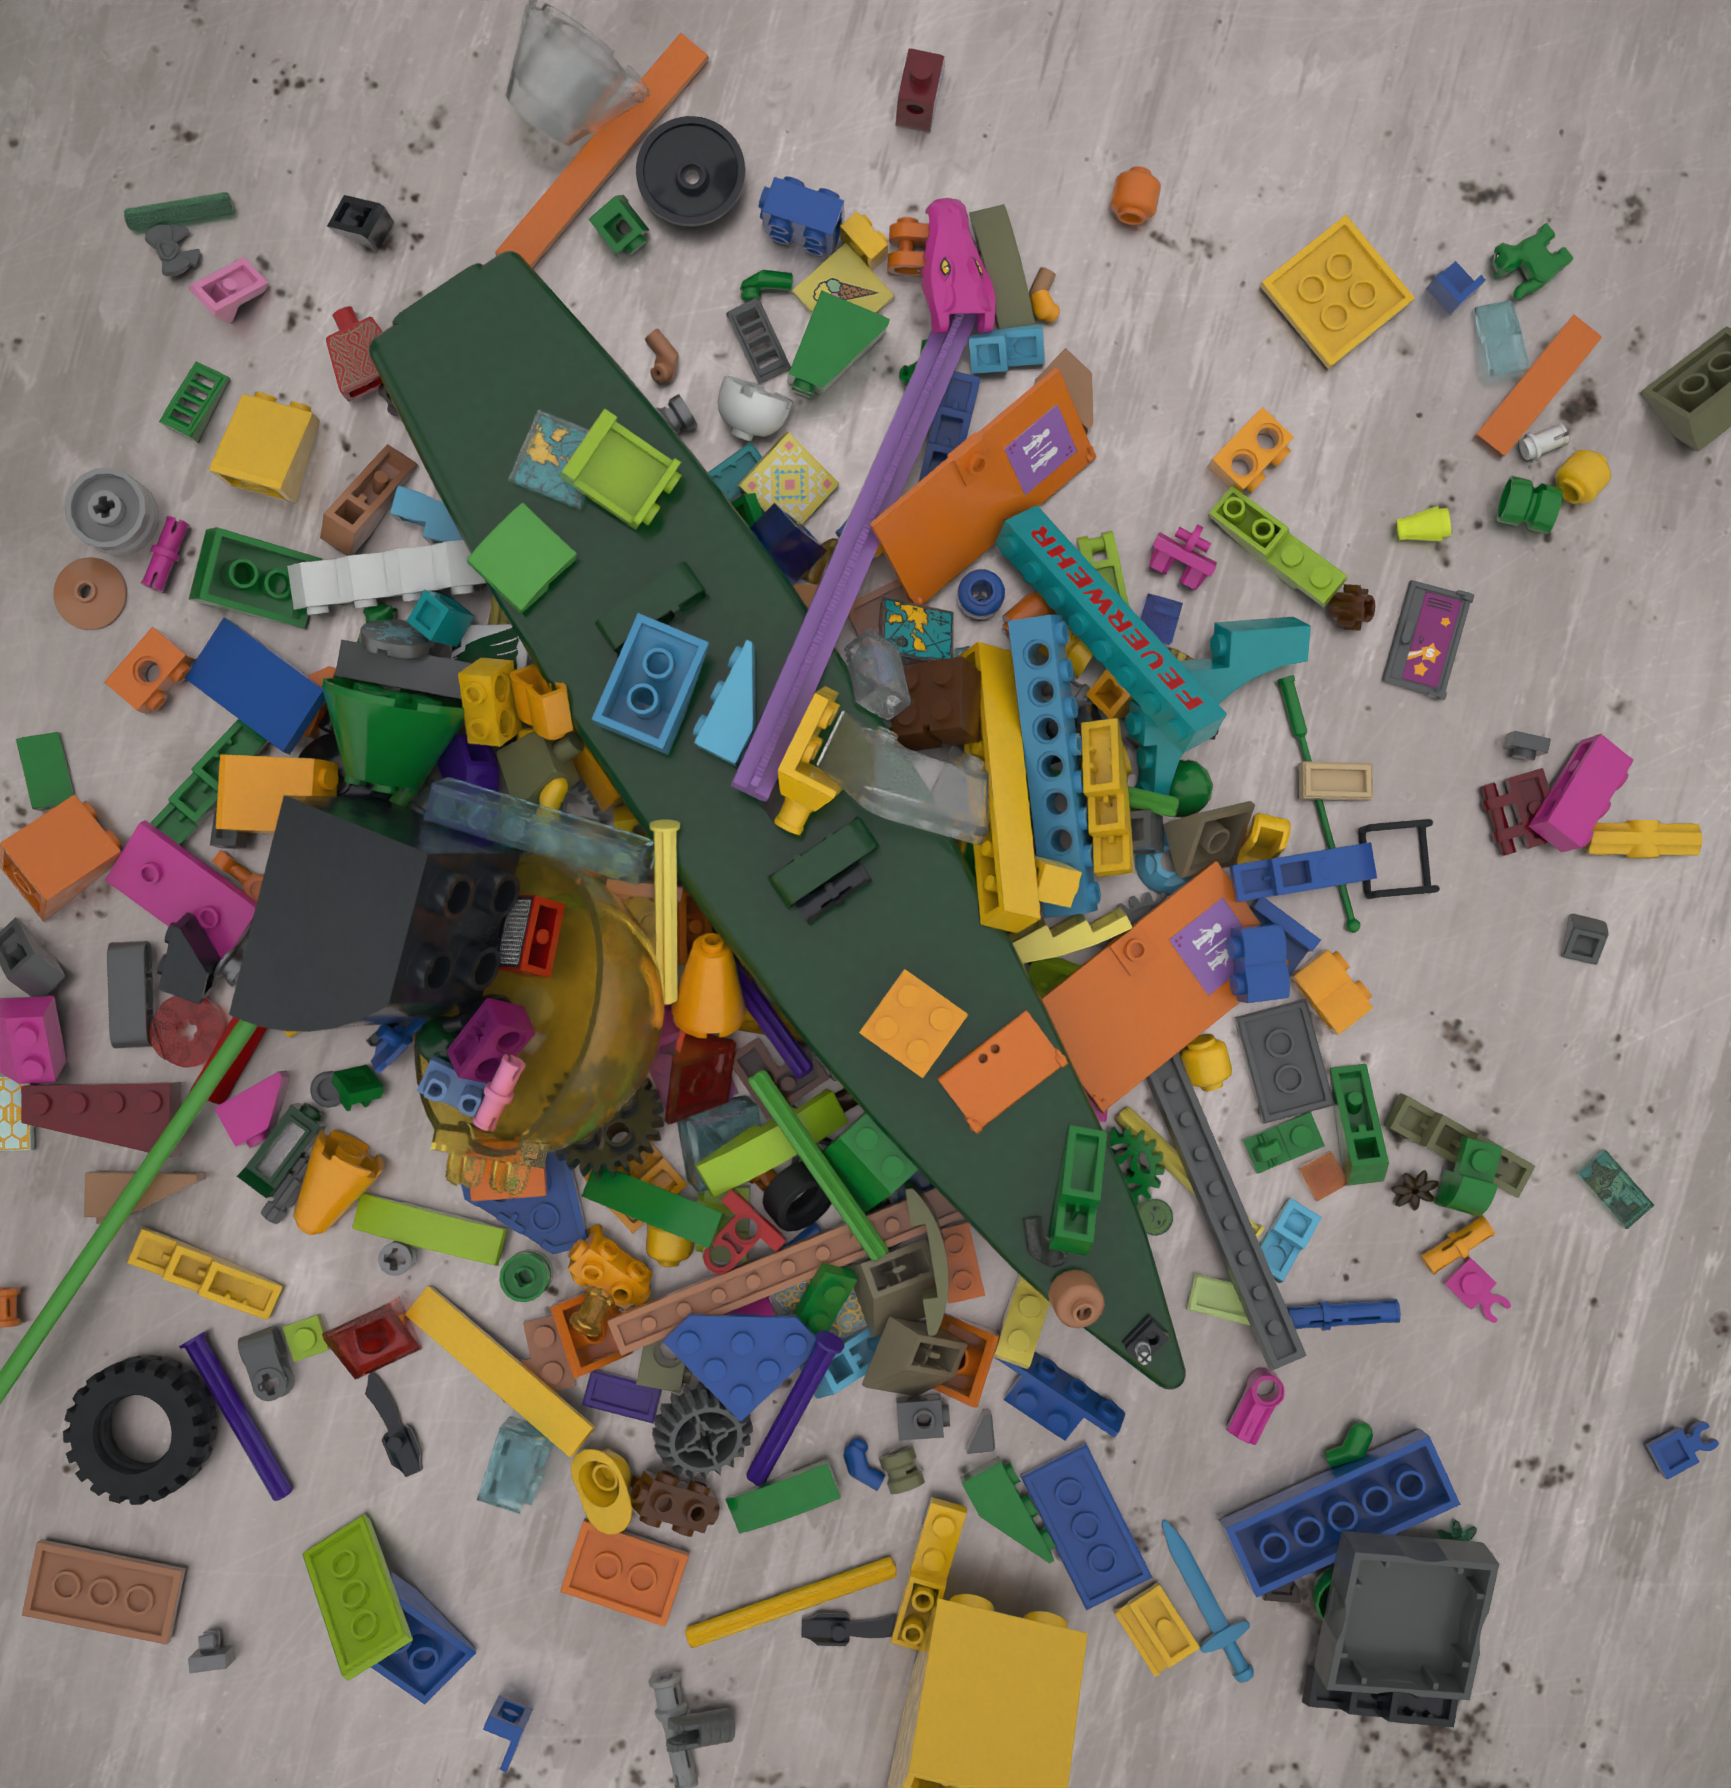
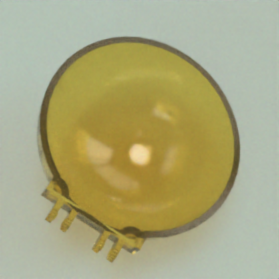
M539 854L519 857L515 876L520 883L519 895H537L565 904L551 977H527L499 970L494 981L483 992V996L488 994L504 995L509 998L512 1004L523 1006L536 1032L517 1056L526 1064V1067L513 1089L514 1098L510 1104L505 1106L496 1124V1129L491 1132L490 1130L484 1131L475 1126L472 1122L473 1117L460 1113L459 1109L440 1101H432L420 1093L426 1115L435 1129L430 1150L449 1153L446 1164L447 1171H445L446 1181L455 1186L463 1184L467 1188L478 1186V1183H481V1175H483L486 1160H492L491 1178L488 1183L490 1188L496 1193L506 1191L513 1196L523 1194L522 1192L525 1191L531 1167L544 1169L547 1154L574 1145L599 1131L628 1105L645 1081L653 1065L660 1045L664 1024L665 1002L660 967L650 940L635 915L612 890L592 875L564 861ZM451 1012L441 1016L452 1017L458 1015L459 1012ZM420 1029L415 1033L414 1043L417 1085H419L428 1067L427 1060L420 1055L416 1044Z

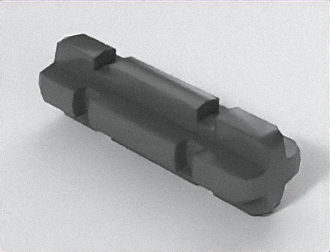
M302 1156L293 1167L295 1171L287 1175L273 1194L272 1198L274 1200L272 1202L268 1201L261 1210V1215L269 1222L274 1224L280 1223L287 1213L284 1211L285 1208L290 1209L298 1198L309 1162L308 1158Z

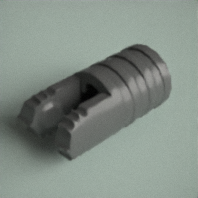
M728 1708L668 1718V1729L674 1732L686 1730L688 1734L669 1737L666 1742L667 1752L674 1753L732 1742L735 1737V1721L732 1712Z

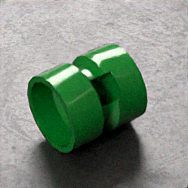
M1511 475L1504 486L1499 501L1497 521L1513 526H1519L1522 522H1525L1528 530L1549 534L1559 514L1563 490L1544 483L1535 488L1531 480Z
M533 1249L519 1251L507 1260L500 1270L499 1281L501 1289L507 1297L517 1302L535 1300L550 1286L554 1270L551 1261L544 1253Z

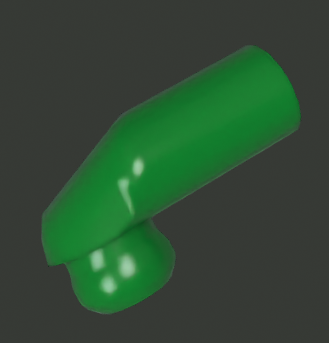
M764 269L746 278L740 286L742 301L746 303L754 298H759L760 300V292L765 289L790 291L793 283L792 273Z

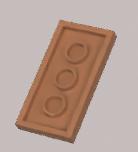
M41 1539L36 1544L22 1616L167 1645L171 1641L186 1568Z

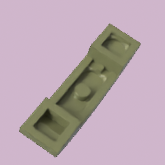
M1005 204L969 212L977 249L980 250L982 263L994 288L997 330L1035 325L1025 274Z
M913 1180L905 1182L911 1226L926 1224L936 1288L922 1290L928 1336H932L938 1332L947 1303L949 1286L947 1252L944 1236L935 1211L922 1190Z

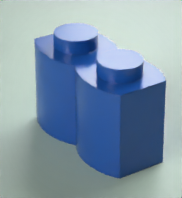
M1266 923L1231 928L1226 948L1228 956L1234 962V974L1230 976V988L1232 994L1237 997V1001L1254 1003L1289 998L1290 980L1286 964L1287 950L1283 925Z

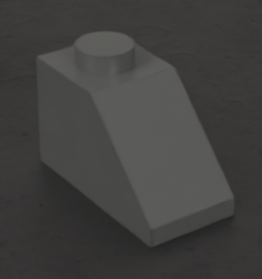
M16 917L0 931V966L6 978L31 997L46 996L48 993L53 992L59 986L60 981L65 978L57 959Z

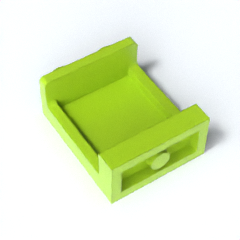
M604 408L562 470L559 478L636 530L641 522H644L646 525L650 524L661 507L655 503L662 490L670 494L682 476L676 471L681 462L676 458L671 460L617 423V417Z

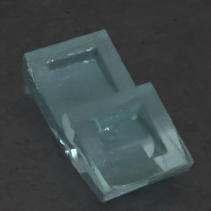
M1512 301L1475 307L1480 344L1484 343L1490 377L1528 370L1529 363L1525 343Z

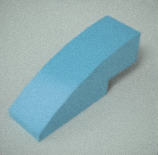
M397 485L390 512L396 520L423 526L422 537L428 543L438 544L447 541L463 540L442 502L421 492Z

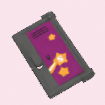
M1410 580L1382 682L1426 693L1427 697L1435 698L1436 700H1445L1448 681L1470 603H1473L1474 594L1461 590L1455 592Z

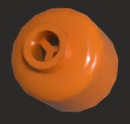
M1135 166L1128 171L1120 173L1115 179L1111 197V209L1117 215V218L1121 222L1130 225H1140L1145 220L1152 218L1157 211L1161 191L1160 182L1145 167Z

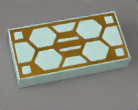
M0 1077V1151L35 1150L34 1126L21 1123V1086L34 1085V1083L18 1084L8 1077Z

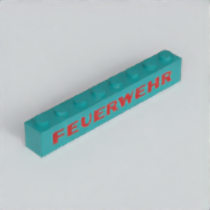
M1036 505L1005 520L995 545L1019 570L1024 579L1045 599L1048 606L1058 615H1062V620L1066 622L1070 630L1079 637L1093 653L1094 657L1114 676L1118 684L1131 695L1143 712L1157 724L1168 740L1173 742L1184 754L1215 736L1227 713L1039 506Z

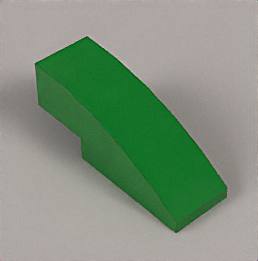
M1069 1125L1056 1190L1049 1249L1087 1256L1094 1243L1096 1213L1101 1201L1107 1141L1106 1131Z
M826 1458L798 1471H789L763 1482L761 1486L751 1487L727 1497L725 1500L738 1532L741 1534L780 1522L841 1498V1490Z

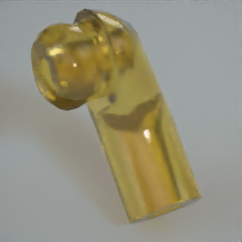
M828 539L811 548L802 576L803 581L815 585L819 584L823 569L828 565L839 539Z

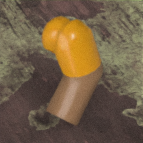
M1040 267L1029 290V296L1034 315L1040 320L1051 323L1060 314L1059 306L1054 304L1049 293L1056 274L1050 269Z

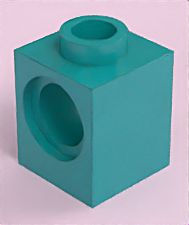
M424 590L406 621L430 641L457 647L475 615L451 596Z

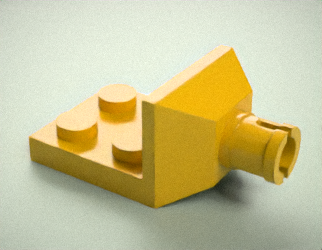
M826 686L815 692L777 770L780 793L785 796V801L779 814L775 817L774 823L784 830L797 835H801L804 829L803 826L810 813L816 812L834 799L846 784V781L809 763L811 759L814 760L823 743V739L818 737L821 729L825 730L828 725L832 724L840 708V705L835 703L839 693Z

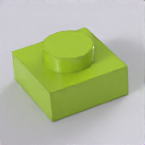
M321 1314L282 1327L293 1362L332 1349Z

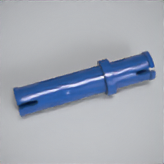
M1398 1299L1329 1304L1328 1301H1320L1318 1305L1286 1307L1295 1329L1321 1328L1322 1331L1331 1330V1327L1345 1325L1400 1323L1401 1319Z

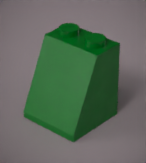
M821 290L788 373L787 383L792 384L791 390L807 398H812L813 393L821 396L884 336L890 319Z
M865 1111L822 1150V1153L864 1213L892 1195L918 1170Z

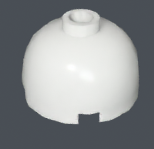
M724 376L717 403L718 411L723 421L733 427L731 434L741 439L752 441L754 435L766 437L774 434L783 426L793 401L778 392H775L772 397L773 394L763 389L764 386L735 376Z

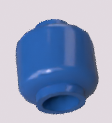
M977 569L969 572L962 578L957 590V601L960 609L973 619H987L994 616L1000 610L1005 599V587L1002 580L996 573L987 569ZM978 592V596L974 598L973 595Z

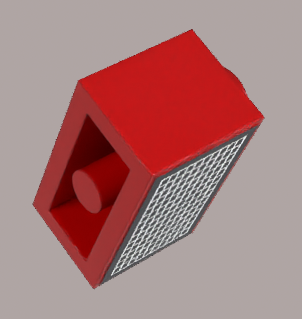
M537 895L518 896L514 908L503 920L497 949L500 953L499 970L527 977H551L565 909L564 903Z

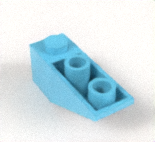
M746 640L743 648L737 646L728 662V667L732 669L726 681L720 680L715 686L710 701L714 702L708 716L701 715L692 735L697 737L694 744L698 748L736 767H739L756 728L755 647L749 640Z

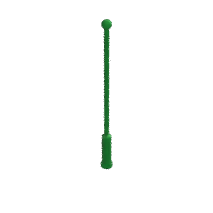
M1292 675L1278 679L1277 684L1281 688L1293 736L1299 740L1304 761L1312 762L1305 738L1308 731L1294 683L1296 681L1295 676ZM1315 800L1328 849L1336 848L1323 800ZM1346 884L1338 885L1348 919L1346 929L1351 933H1356L1361 925L1354 917Z

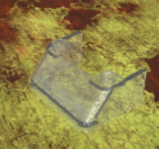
M842 710L816 764L862 807L875 815L977 845L983 843L989 831V772L984 768L986 763L983 760L965 753L958 746L951 747L945 760L907 749L897 741L899 736L893 731L878 726L876 731L866 728L849 712Z

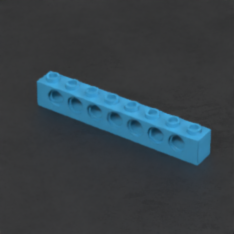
M1050 614L1008 621L1036 853L1038 857L1063 862L1082 872L1079 889L1074 896L1071 908L1043 902L1044 918L1090 913L1098 910L1097 904L1101 901V891L1098 882L1094 881L1093 845L1089 842L1088 807H1085L1083 770L1080 768L1079 755H1082V739L1080 734L1076 733L1074 720L1078 716V704L1075 696L1071 695L1070 687L1074 671L1071 660L1067 659L1065 646L1069 642L1068 627L1065 621L1062 622V615ZM1042 645H1045L1049 651V658L1042 665L1037 659V651ZM1046 682H1049L1054 690L1053 697L1048 702L1044 700L1041 693L1042 687ZM1051 719L1055 720L1058 725V733L1053 739L1046 732V725ZM1055 756L1059 757L1063 763L1062 772L1058 776L1051 770V761ZM1059 793H1062L1067 799V808L1063 813L1055 805V799ZM1063 830L1069 832L1072 837V844L1068 850L1060 843V834Z

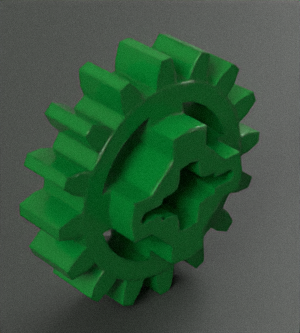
M1129 1125L1126 1126L1124 1134H1119L1114 1126L1111 1127L1110 1137L1107 1140L1111 1147L1117 1144H1128L1127 1147L1121 1149H1111L1118 1164H1123L1132 1154L1130 1169L1127 1168L1122 1173L1128 1184L1135 1183L1138 1185L1130 1188L1136 1206H1138L1141 1194L1148 1200L1152 1198L1150 1186L1160 1188L1161 1180L1155 1175H1163L1165 1172V1166L1157 1164V1162L1163 1159L1164 1154L1161 1151L1153 1152L1157 1141L1155 1138L1148 1142L1144 1141L1145 1131L1143 1129L1135 1136L1131 1134L1132 1130ZM1141 1151L1148 1159L1149 1170L1140 1161L1139 1154Z

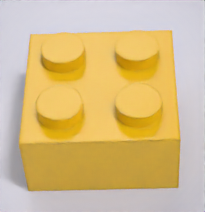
M856 211L840 226V239L843 243H847L873 271L887 258L888 240L882 232H876L871 227L873 224L865 214L861 216Z

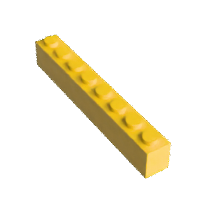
M978 641L957 657L963 656L981 671L980 741L964 744L980 922L984 926L1018 933L1040 920L1041 916L1012 651Z

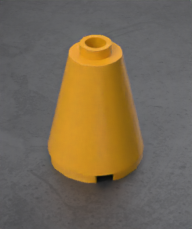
M707 933L698 937L693 943L677 987L678 999L671 1005L673 1021L683 1032L697 1038H707V1033H719V1038L725 1037L740 1028L746 1013L733 952L719 934Z
M325 1130L319 1132L313 1144L293 1214L297 1222L296 1225L302 1232L309 1235L325 1233L381 1175L385 1166L384 1161L378 1153L375 1159L367 1153L370 1147L368 1144L339 1130H332L329 1135H325Z

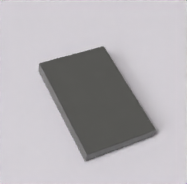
M1306 999L1234 1017L1262 1124L1335 1105Z

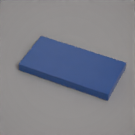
M223 617L192 665L191 670L185 676V679L279 750L289 755L325 701L320 685L225 617Z
M1086 1442L1020 1474L1044 1526L1056 1545V1550L1086 1611L1153 1578Z

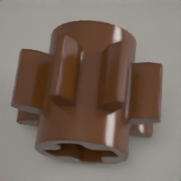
M1344 584L1343 592H1337L1332 597L1329 611L1331 617L1337 620V626H1344L1345 630L1360 631L1361 622L1368 623L1373 619L1376 605L1374 597L1368 595V589H1362L1361 585Z

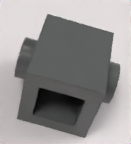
M940 1395L896 1398L899 1441L944 1438L943 1427H950L949 1404H941ZM921 1414L930 1416L927 1420L918 1419V1416Z

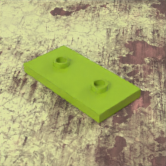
M363 1514L302 1553L343 1678L350 1681L413 1641L369 1517Z

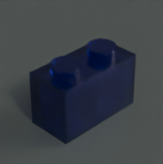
M776 503L750 527L784 574L796 582L827 552L805 526Z

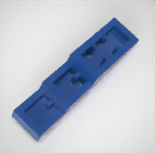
M954 371L933 419L919 481L948 458L947 455L967 439L981 377Z

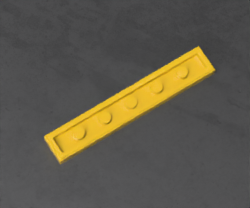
M427 1286L405 1313L411 1321L568 1457L575 1455L596 1428L433 1286Z

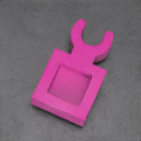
M1466 1257L1442 1282L1469 1309L1472 1310L1479 1303L1483 1317L1493 1323H1496L1498 1319L1490 1311L1492 1304L1499 1302L1506 1309L1511 1307L1510 1302L1505 1297L1490 1292L1497 1283L1470 1257Z

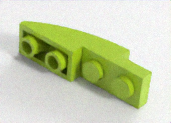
M1234 486L1228 489L1209 512V516L1249 554L1294 590L1298 588L1323 608L1347 581L1345 573L1289 533V527Z

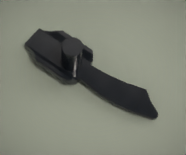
M370 1373L368 1375L365 1395L374 1405L388 1429V1432L384 1434L381 1441L391 1465L399 1469L405 1477L422 1471L421 1450L412 1428L406 1424L401 1426L396 1407L389 1393L375 1374Z
M818 1613L809 1618H802L801 1637L810 1639L817 1646H846L850 1641V1636L861 1638L891 1637L896 1616L891 1615L866 1621H850V1617L846 1613Z

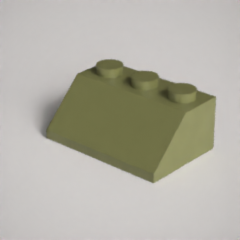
M1727 326L1641 391L1644 399L1672 435L1696 451H1700L1731 427V328Z

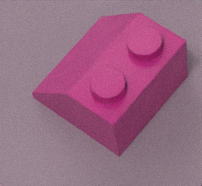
M54 996L0 998V1073L18 1084L56 1082L67 1059Z

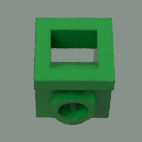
M625 195L614 196L588 220L615 254H621L627 250L631 255L647 242L643 235L650 229L628 203L629 200ZM623 220H626L630 225V231L627 234L622 233L620 230V223Z

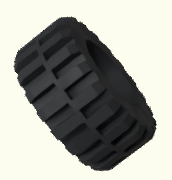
M149 1355L145 1358L135 1356L104 1368L86 1380L84 1387L77 1390L72 1398L75 1405L68 1408L64 1420L70 1422V1427L63 1431V1442L71 1443L72 1450L65 1453L70 1464L76 1461L80 1470L75 1475L81 1482L89 1479L93 1483L90 1491L98 1496L107 1492L110 1494L109 1501L120 1504L125 1500H129L131 1505H142L148 1500L155 1502L165 1498L172 1492L174 1493L199 1473L202 1469L201 1465L209 1459L213 1450L210 1442L216 1439L217 1427L212 1426L211 1420L217 1417L215 1406L208 1407L206 1398L211 1396L207 1387L204 1386L200 1389L196 1385L195 1381L199 1377L192 1370L185 1373L180 1370L181 1363L173 1359L164 1362L161 1356ZM140 1395L153 1400L164 1410L169 1419L171 1443L166 1454L157 1461L151 1463L135 1461L126 1456L113 1439L111 1432L113 1410L116 1404L128 1396Z

